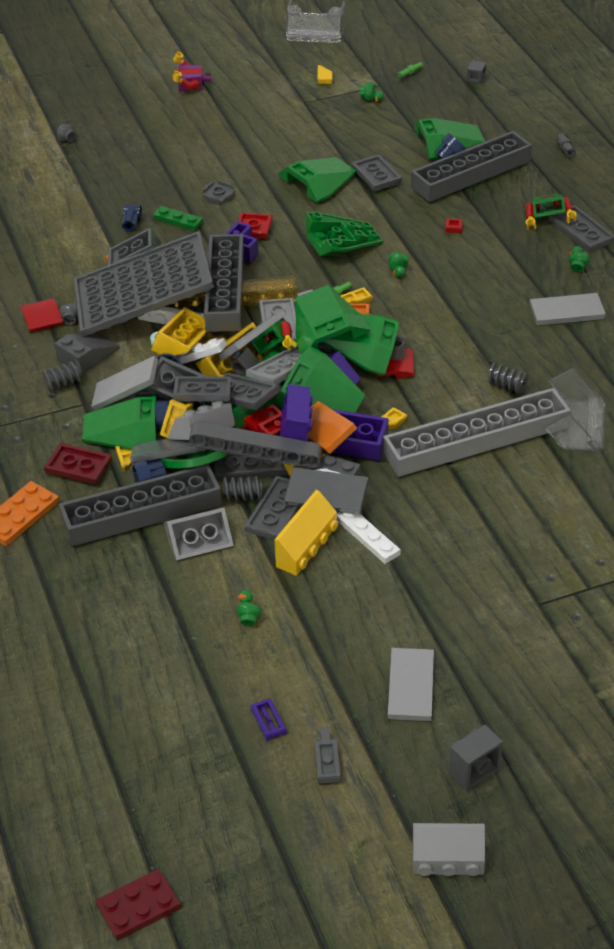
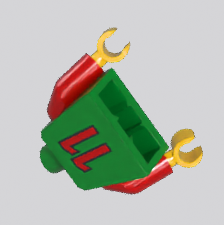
M554 193L534 197L532 202L526 205V227L528 231L530 226H534L536 230L537 226L534 218L564 212L567 213V223H570V219H574L576 222L577 214L573 211L569 199L563 195Z
M281 318L250 341L255 348V356L260 362L263 360L264 353L282 340V345L289 351H291V346H297V343L291 339L293 332L291 325L284 318Z

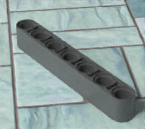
M195 422L192 425L189 436L190 444L199 448L306 468H317L321 463L322 447L313 442L205 422Z

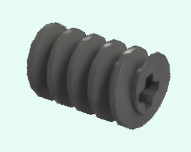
M75 360L74 364L71 361L68 362L67 366L66 364H61V369L59 366H55L54 371L51 368L47 369V373L42 370V376L46 386L51 391H54V385L60 389V383L67 387V381H70L73 385L75 378L78 382H81L82 370L78 360Z
M496 362L492 364L488 373L490 385H496V387H502L505 390L509 389L510 392L515 391L516 394H521L525 390L528 383V374L523 377V371L516 375V369H513L510 373V367L507 366L503 370L502 364L498 368H496Z
M247 476L246 481L243 482L242 477H239L238 482H236L234 477H231L230 483H228L226 477H224V498L226 496L227 500L231 501L232 496H234L235 500L239 501L240 495H242L243 500L246 501L248 495L251 500H254L257 495L259 500H261L263 497L262 478L259 481L257 476H254V480L251 482L250 477Z

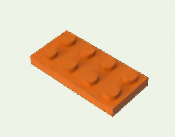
M32 481L27 483L0 506V544L7 547L56 506L60 502L59 496Z

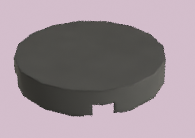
M218 181L216 184L211 182L203 188V197L209 203H227L234 197V188L228 182Z

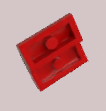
M54 298L20 306L29 333L63 325L62 317Z
M405 349V358L402 360L390 358L385 375L377 374V377L395 374L397 379L414 376L413 350Z
M272 403L245 417L244 424L254 432L277 435L280 433L281 411Z

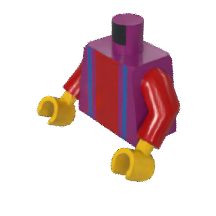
M176 52L173 60L175 63L180 64L178 71H174L172 77L174 82L178 83L179 92L201 90L203 82H211V73H203L201 65H190L186 60H182L183 54L181 52Z

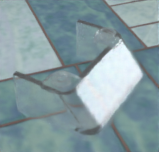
M289 0L286 16L287 40L332 43L342 40L345 26V1H342L341 8L333 7L329 10V13L301 12V8L292 5V0Z
M575 368L550 379L549 383L557 390L570 408L571 415L547 426L545 430L556 440L560 447L567 450L597 452L603 449L606 409L603 399Z

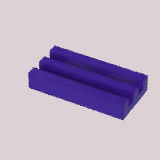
M271 698L250 705L266 742L271 740L270 737L278 738L279 734L287 735V730ZM264 706H268L279 728L275 729ZM257 708H260L271 731H268Z

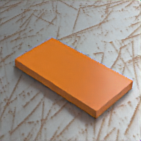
M317 401L312 406L311 431L307 433L309 434L308 439L313 443L319 444L324 451L330 454L357 427L354 423L320 401Z

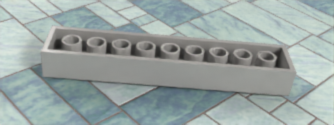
M551 388L383 436V453L397 476L400 477L568 428L571 410L558 392Z

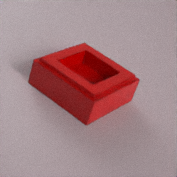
M447 218L445 233L462 234V219Z

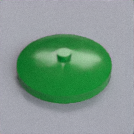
M207 449L203 452L162 458L159 461L161 460L164 467L192 468L219 460L229 453Z

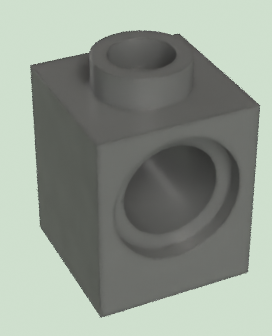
M472 60L467 68V82L481 84L486 76V62Z
M248 348L234 352L231 356L233 359L228 364L239 376H246V370L259 364L260 361Z

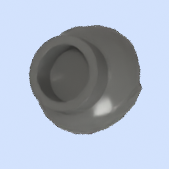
M61 124L57 129L60 141L73 142L76 139L77 134L72 125Z
M77 302L63 304L60 307L59 313L65 324L73 325L79 320Z

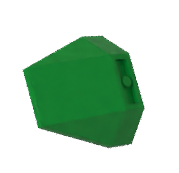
M437 118L421 119L414 124L417 135L423 136L426 141L425 152L429 160L440 159L435 154V151L443 144L441 140L448 133L453 135L466 149L485 142L477 125Z
M334 157L298 161L284 168L278 173V176L286 182H291L294 179L300 180L307 185V197L319 203L332 196L357 173V170L339 158Z
M306 212L305 214L307 239L320 256H338L383 243V239L369 222L319 212Z
M329 285L295 298L296 343L301 355L310 346L319 350L318 343L350 331L353 339L370 332L364 317Z
M360 313L370 329L369 333L353 339L351 332L348 331L322 342L334 351H339L344 357L366 371L384 376L394 348L399 321L382 314Z
M310 346L297 359L280 391L276 407L282 412L288 384L309 387L310 395L313 396L312 406L317 401H320L332 410L352 413L358 411L365 398V394L325 353Z
M156 396L137 397L84 414L82 441L110 447L119 446L121 449L132 450L134 444L157 441L156 400L158 401V398Z

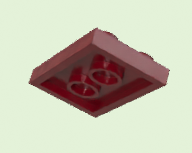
M60 443L44 466V471L48 474L97 485L110 465L112 455Z
M159 869L95 900L99 912L116 941L181 909L179 900Z

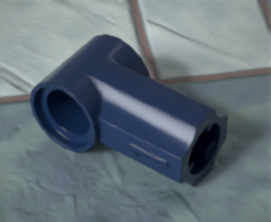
M124 204L122 228L126 232H132L136 229L138 219L142 217L141 205Z

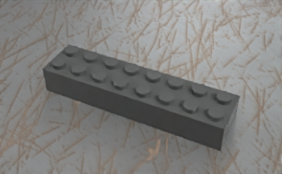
M508 132L412 170L411 188L427 201H434L530 162L532 144L516 132Z
M243 234L209 235L208 263L214 288L205 293V332L241 331L244 266Z
M209 464L59 503L61 520L71 546L222 506L221 490Z

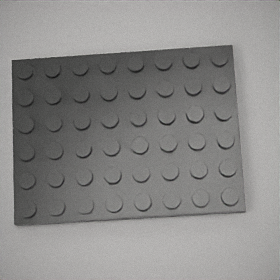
M200 231L74 278L80 332L83 337L92 335L99 330L108 329L115 324L124 323L131 318L143 316L147 312L159 310L163 306L175 304L179 300L191 298L195 294L207 292L214 288Z

